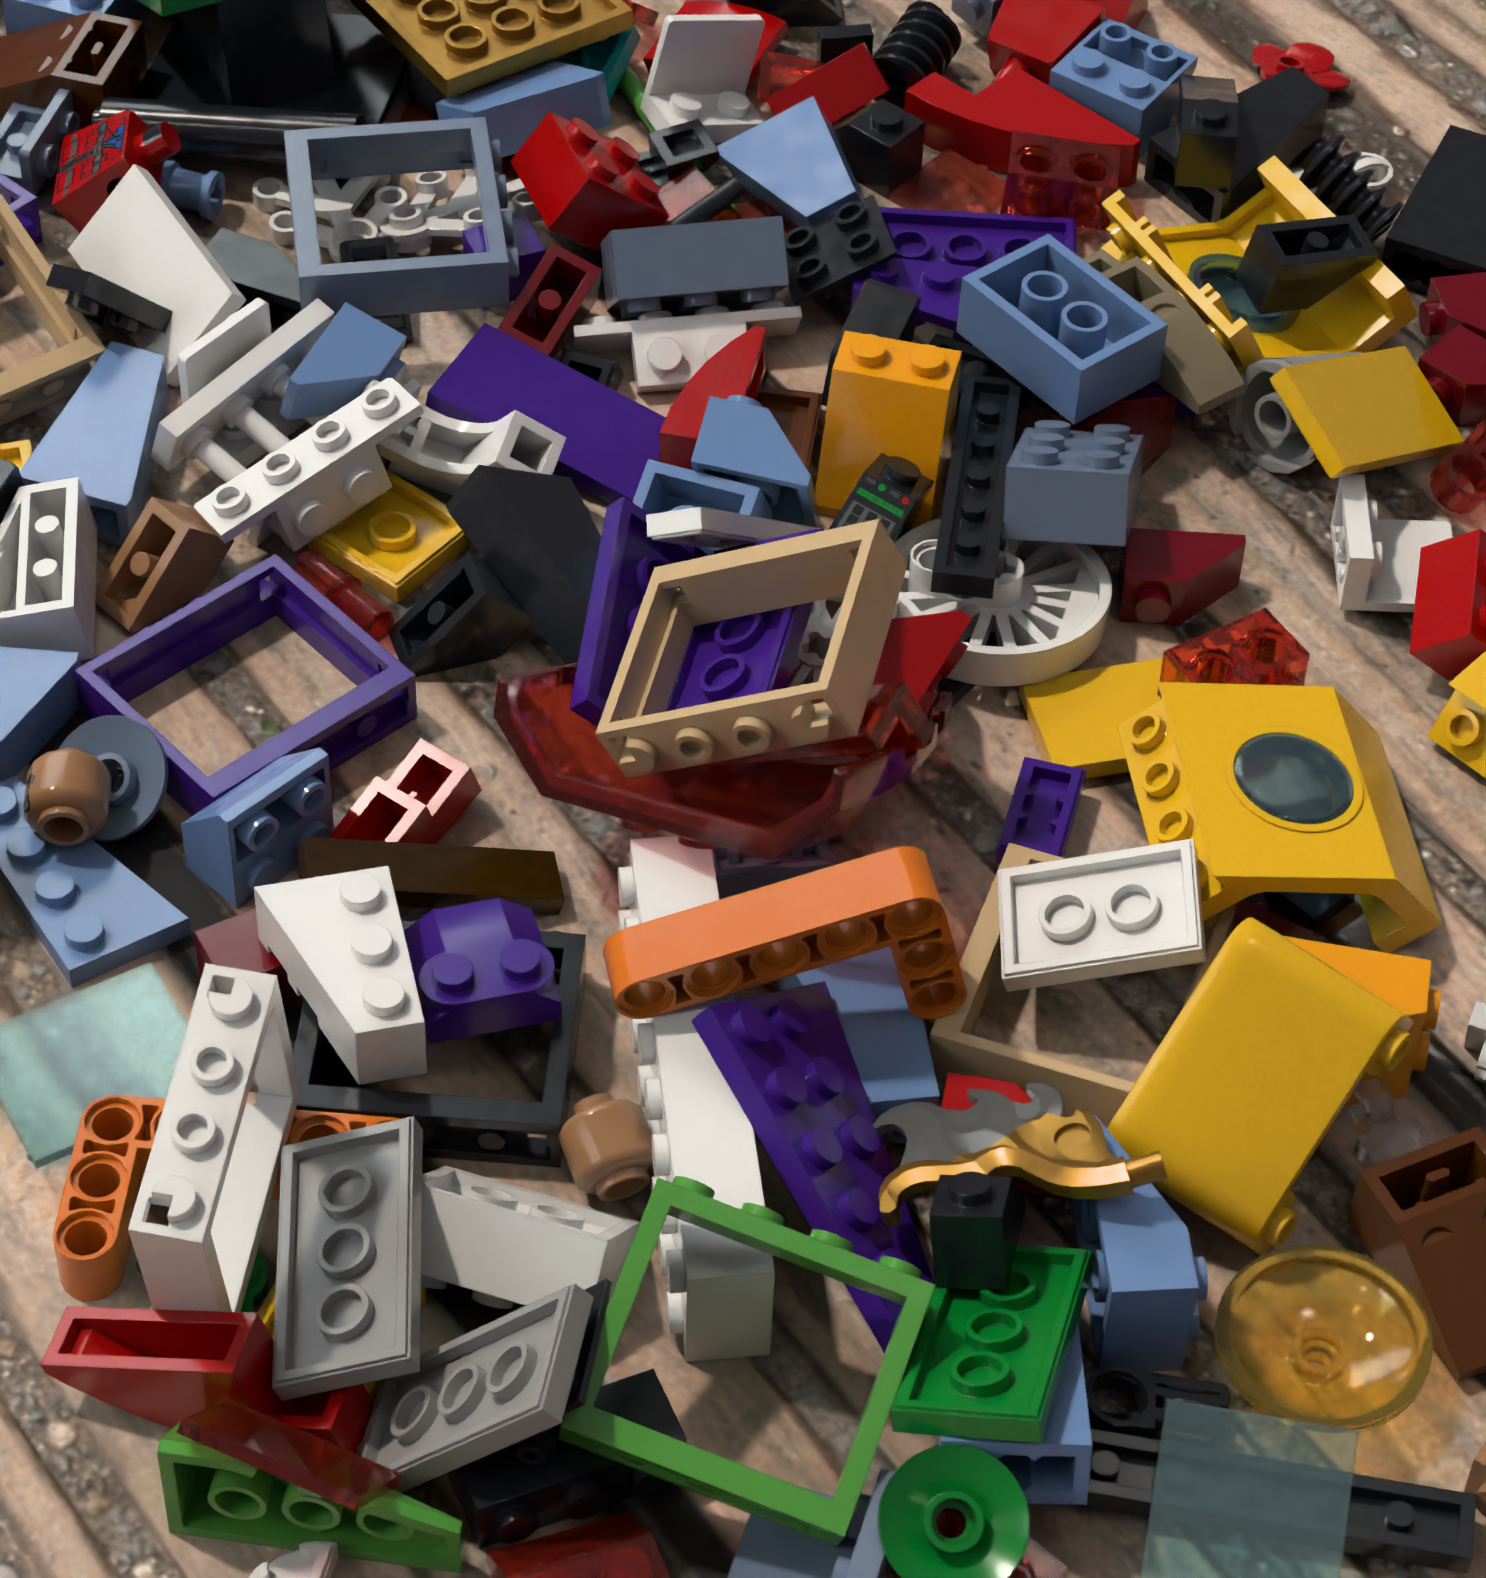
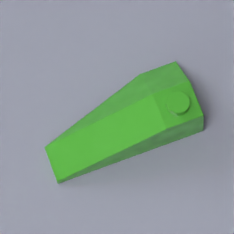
M184 1417L160 1439L157 1456L169 1533L289 1550H298L299 1544L305 1542L328 1541L337 1543L339 1557L462 1574L465 1562L463 1521L259 1427L243 1425L236 1420L225 1417H216L210 1420Z

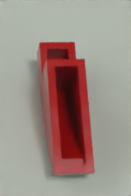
M1018 67L976 95L936 72H933L906 90L904 111L925 121L924 145L955 159L1001 174L1047 183L1107 188L1130 187L1136 183L1141 139Z
M67 1306L40 1363V1366L47 1375L111 1406L157 1424L173 1428L184 1417L204 1420L216 1417L230 1418L243 1425L259 1427L335 1463L352 1464L374 1404L363 1384L281 1401L272 1389L274 1340L258 1313Z

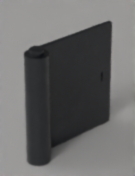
M327 13L337 88L264 108L228 105L179 21L176 19L133 98L106 97L101 107L95 108L92 124L128 110L135 112L149 128L165 121L176 130L181 141V150L172 156L286 164L284 130L383 124L407 74V58L365 16Z

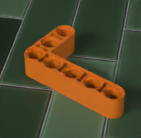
M913 846L893 847L630 926L615 932L606 940L603 946V956L616 1009L621 1015L631 1019L656 1017L889 946L906 1003L912 1015L921 1019L942 1018L958 1010L967 999L965 981L929 859L923 850Z
M124 1095L104 1096L94 1100L87 1106L81 1116L53 1230V1243L60 1282L65 1292L75 1299L96 1301L108 1297L119 1288L124 1278L132 1242L128 1227L166 1099ZM295 1110L286 1145L398 1120V1118ZM281 1165L271 1200H280Z

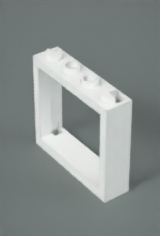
M205 963L128 1227L153 1309L241 1312L281 1165L282 1146L287 1143L301 1091L277 975ZM249 1092L258 1093L256 1104L247 1102ZM150 1204L170 1207L167 1215L168 1226L146 1222Z

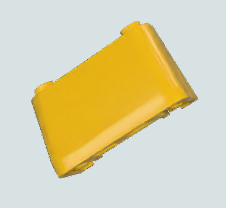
M1248 917L1233 930L1112 1118L1107 1130L1130 1158L1159 1150L1168 1178L1151 1184L1157 1190L1265 1257L1271 1246L1277 1249L1285 1243L1298 1222L1299 1213L1293 1210L1296 1197L1290 1189L1364 1073L1375 1075L1383 1067L1391 1071L1404 1058L1412 1042V1035L1408 1031L1414 1021L1255 918Z

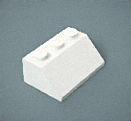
M445 1165L422 1175L421 1286L432 1289H445L447 1283L473 1290L471 1298L478 1303L495 1308L511 1309L514 1302L528 1305L574 1283L585 1290L607 1278L612 1282L608 1305L640 1221Z

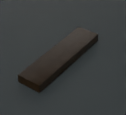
M302 836L297 851L301 879L389 866L397 905L400 907L439 909L501 898L530 908L533 914L559 915L565 901L554 851Z

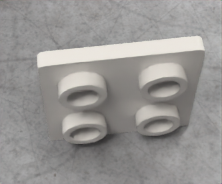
M759 14L668 15L665 17L640 106L656 131L699 118L714 143H724L764 122L745 95L765 27V21Z
M256 298L238 312L231 314L224 322L200 339L190 343L178 354L177 364L182 404L271 335L269 303L261 298ZM265 394L253 404L252 408L286 437L308 422L304 418L289 420L280 415L279 411L283 400L277 395L269 397ZM226 425L212 439L245 468L267 452L237 426L229 428Z
M1351 474L1340 477L1330 525L1340 610L1414 612L1421 547L1452 538L1451 524L1447 521L1377 519V501L1367 499L1365 476Z

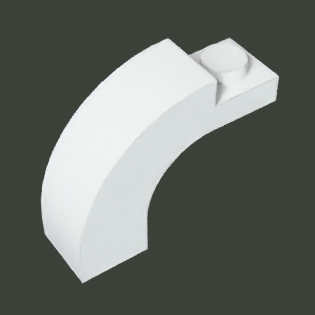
M374 379L365 386L363 393L380 382ZM422 405L424 410L422 415L375 446L380 456L391 461L387 470L419 485L454 496L478 465L552 475L566 437L517 410L495 422L472 423L444 416Z

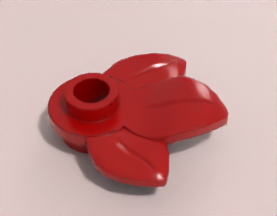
M1271 43L1257 45L1252 52L1251 60L1261 68L1260 76L1264 80L1293 66L1327 92L1340 91L1351 84V80L1348 77L1331 70L1335 57L1333 53L1327 48L1314 43H1295L1288 50Z

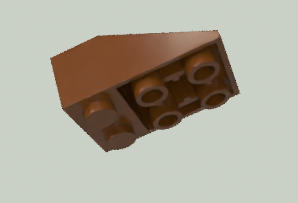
M92 11L1 36L0 116H5L13 102L47 108L58 90L62 88L72 91L74 112H77L80 116L81 130L92 125L93 112L96 107H101L106 97L133 98L148 71L143 21Z
M1477 1126L1359 1171L1347 1220L1458 1382L1486 1371V1135Z

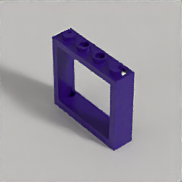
M276 554L247 571L244 570L235 578L209 593L195 598L183 608L157 623L145 627L138 634L107 652L95 656L93 660L75 669L81 714L88 720L106 715H120L132 718L147 726L161 742L167 757L169 774L166 793L191 816L282 756L320 747L328 754L329 770L332 771L417 718L415 674ZM270 575V580L267 581L265 577ZM277 616L357 687L207 777L134 710L128 702L272 617Z

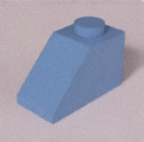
M345 302L289 378L279 414L289 420L330 415L362 395L365 386L374 379L382 382L386 378H393L399 383L407 366V363L400 360L407 336Z

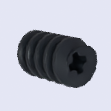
M917 0L910 4L888 37H886L880 48L876 51L873 59L890 90L876 97L875 101L884 99L896 106L905 108L906 90L933 72L942 75L961 47V34L958 26L940 7L924 0Z
M1345 133L1330 139L1327 136L1320 137L1296 155L1286 167L1293 174L1303 171L1299 180L1309 190L1317 188L1314 195L1325 206L1332 204L1329 210L1335 216L1354 214L1370 241L1374 243L1394 224L1404 204L1401 201L1387 206L1381 203L1390 189L1387 184L1370 190L1367 185L1376 170L1370 167L1356 173L1353 168L1362 153L1356 150L1342 156L1339 151L1348 138Z

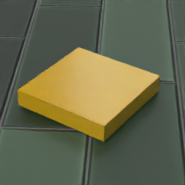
M388 470L386 472L393 486L391 489L309 542L308 548L398 603L470 545V540L452 518L446 504Z

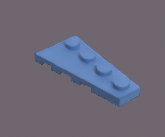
M15 776L0 782V880L72 988L191 935L189 918L91 838L78 845L58 846L49 843L33 831L24 819L23 803L26 785Z

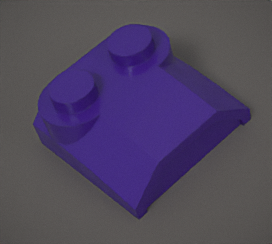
M501 898L434 909L404 930L425 1021V1035L428 1044L562 1019L561 999L555 982L554 959L550 951L544 946L532 909Z

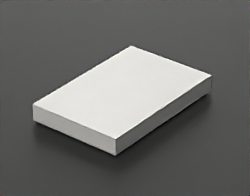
M1193 838L997 870L1002 981L1007 992L1207 962L1198 851Z

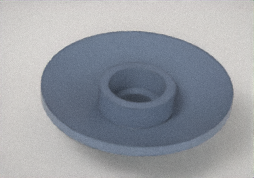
M106 715L91 719L68 735L59 749L76 748L90 753L102 761L111 774L108 820L101 832L91 839L97 842L118 841L142 829L158 811L168 784L167 757L157 736L144 724L120 715ZM124 773L123 784L114 793L113 782L118 775Z

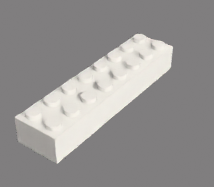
M710 834L630 839V866L618 867L620 906L629 907V910H618V931L719 900ZM733 993L652 1018H630L633 1053H639L640 1064L647 1065L637 1066L639 1104L641 1107H646L647 1123L652 1133V1160L655 1176H651V1193L657 1178L672 1183L674 1177L682 1176L709 1186L715 1191L713 1199L741 1209L743 1203H753L765 1207L754 1129L691 1022L709 1006L734 1001ZM667 1215L662 1233H660L658 1238L661 1276L667 1275L669 1291L665 1292L669 1335H682L685 1362L770 1355L775 1278L772 1255Z

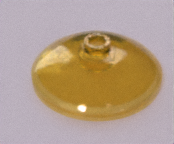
M1291 1246L1264 1254L1250 1262L1227 1285L1218 1306L1214 1327L1215 1346L1220 1364L1236 1390L1251 1405L1274 1420L1314 1433H1356L1373 1429L1394 1419L1405 1411L1419 1395L1426 1382L1432 1362L1433 1336L1431 1326L1424 1308L1413 1291L1395 1273L1382 1264L1359 1253L1333 1246ZM1309 1362L1320 1363V1364H1322L1325 1368H1317V1367H1314V1366L1309 1365L1308 1363H1309Z

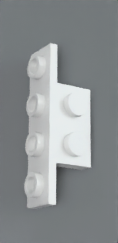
M766 301L753 305L751 310L729 312V309L725 306H709L697 310L695 315L672 317V313L668 311H652L640 315L638 320L616 322V319L612 316H595L583 320L582 325L573 326L570 345L572 350L583 353L631 349L637 394L682 390L706 361L729 342L754 326L766 327V337L795 334L802 318L801 306L785 307V304L781 301Z
M386 378L327 418L320 420L313 427L278 450L271 452L246 471L216 488L212 493L195 503L196 513L225 544L271 514L282 540L295 552L393 487L375 445L424 413L422 405L393 378Z

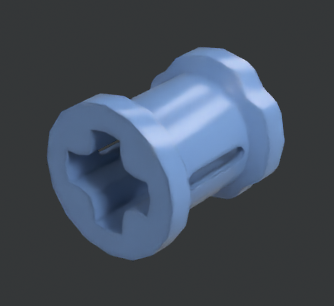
M167 160L163 164L160 187L174 206L199 212L202 219L213 221L219 214L224 201L226 183L223 173L214 170L207 174L181 169L179 162Z

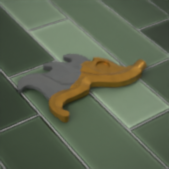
M1028 1082L1026 1090L1028 1097L1032 1101L1025 1104L1011 1101L1002 1093L993 1090L968 1089L967 1097L969 1102L974 1104L970 1109L958 1111L944 1109L927 1102L904 1103L887 1110L873 1123L879 1136L895 1130L907 1139L900 1167L892 1171L884 1179L879 1189V1209L885 1225L889 1227L896 1226L901 1222V1203L905 1198L914 1193L936 1190L940 1175H956L962 1172L975 1171L984 1173L987 1176L1020 1177L1054 1195L1073 1199H1106L1134 1195L1133 1188L1167 1179L1168 1177L1159 1150L1128 1160H1124L1123 1156L1115 1157L1108 1151L1101 1123L1085 1109L1074 1110L1073 1116L1067 1117L1061 1094L1054 1087L1044 1083Z

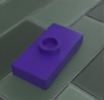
M1024 757L997 845L995 863H1001L1009 843L1064 857L1084 788L1086 770Z

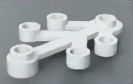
M464 169L465 179L447 204L435 208L434 206L438 200H442L450 194L447 173L445 171H434L417 174L414 178L416 196L409 205L394 208L389 212V216L381 221L379 225L381 236L393 237L398 253H411L428 247L432 243V236L462 237V230L483 226L474 169ZM520 178L507 182L508 201L512 200L513 202H508V208L500 210H511L512 219L527 216L530 223L542 220Z
M391 175L351 177L341 190L335 179L312 180V186L316 193H313L316 216L330 220L333 226L332 228L317 224L319 246L328 248L329 255L335 262L340 263V243L343 241L382 237L379 227L381 221L389 216V212L394 208L408 205V197L404 189L397 186L383 187L390 182ZM267 177L259 179L252 186L253 204L261 212H276L269 218L271 241L279 246L294 245L291 211H279L284 207L290 208L288 186L284 185L277 178ZM371 188H380L374 195L375 204L363 218L354 217V210Z

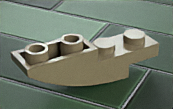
M1103 249L1082 258L1168 324L1160 378L1155 381L1157 384L1198 415L1245 393L1244 380L1215 335L1179 292L1151 266L1138 256L1121 263Z

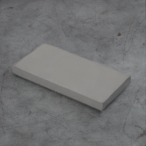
M414 1116L282 1146L272 1389L281 1401L420 1372L423 1129Z
M574 1283L420 1355V1372L382 1379L378 1387L354 1472L402 1493L562 1423L594 1297Z

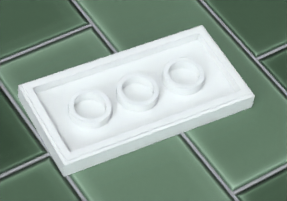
M136 164L132 165L68 248V251L82 270L92 272L173 311L165 333L142 327L139 336L129 335L138 348L165 356L167 383L176 388L180 385L177 364L178 354L190 343L197 341L224 322L231 314L237 312L246 301L149 171Z

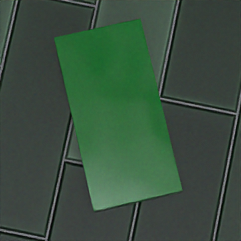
M1017 1245L1007 1290L934 1288L891 1408L893 1432L1042 1443L1093 1272L1092 1251L1078 1248Z

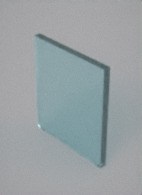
M150 962L0 1022V1105L24 1146L28 1160L34 1164L36 1169L72 1154L81 1116L85 1108L94 1100L111 1095L166 1099L187 1028V1022L161 981L159 972L153 968Z
M1181 1398L1167 1399L1140 1578H1340L1359 1431L1351 1430L1346 1426L1338 1428L1185 1402Z

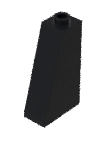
M1291 66L1237 93L1239 102L1238 138L1230 190L1174 185L1177 124L1149 137L1144 181L1198 223L1220 221L1228 217L1265 188L1257 170L1259 166L1273 155L1287 166L1296 155L1322 136L1329 92Z
M1450 125L1388 232L1381 262L1406 286V289L1427 295L1431 278L1486 272V135Z
M478 465L446 504V507L458 526L575 677L601 535L571 478Z

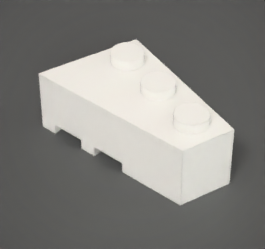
M79 477L20 486L0 524V646L79 652L80 660L94 657L98 528Z
M389 866L254 887L259 940L268 953L273 952L286 970L288 982L298 996L303 995L318 1018V1026L357 1083L360 1085L426 1074L425 1021Z

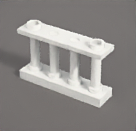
M317 298L161 420L158 424L151 458L167 471H170L186 457L189 460L197 458L227 483L247 469L212 440L213 436L226 425L229 428L239 427L269 454L290 442L291 440L252 408L253 404L265 394L269 397L277 395L283 400L289 378L330 324L335 312ZM412 378L403 388L417 400L422 385ZM330 415L306 417L304 419L314 426L317 422ZM271 514L250 528L247 540L254 546H258L273 532L280 535Z

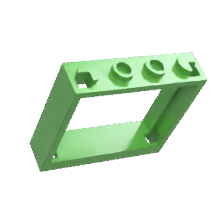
M676 1176L671 1183L657 1178L605 1312L585 1405L565 1414L557 1439L837 1547L846 1535L935 1284L920 1279L921 1270L906 1261L882 1256L879 1262H875L852 1253V1243L834 1233L813 1229L810 1236L782 1226L784 1218L777 1212L764 1206L743 1203L741 1209L715 1200L713 1199L715 1191L699 1181ZM667 1215L902 1305L832 1499L593 1407Z

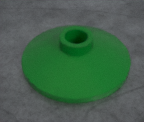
M948 1444L934 1446L913 1455L892 1474L879 1501L877 1511L879 1541L887 1561L900 1578H1008L1019 1564L1029 1537L1030 1519L1028 1505L1023 1490L1015 1476L1002 1462L992 1455L966 1445ZM950 1509L961 1516L963 1529L957 1538L944 1537L938 1531L936 1520L942 1510Z

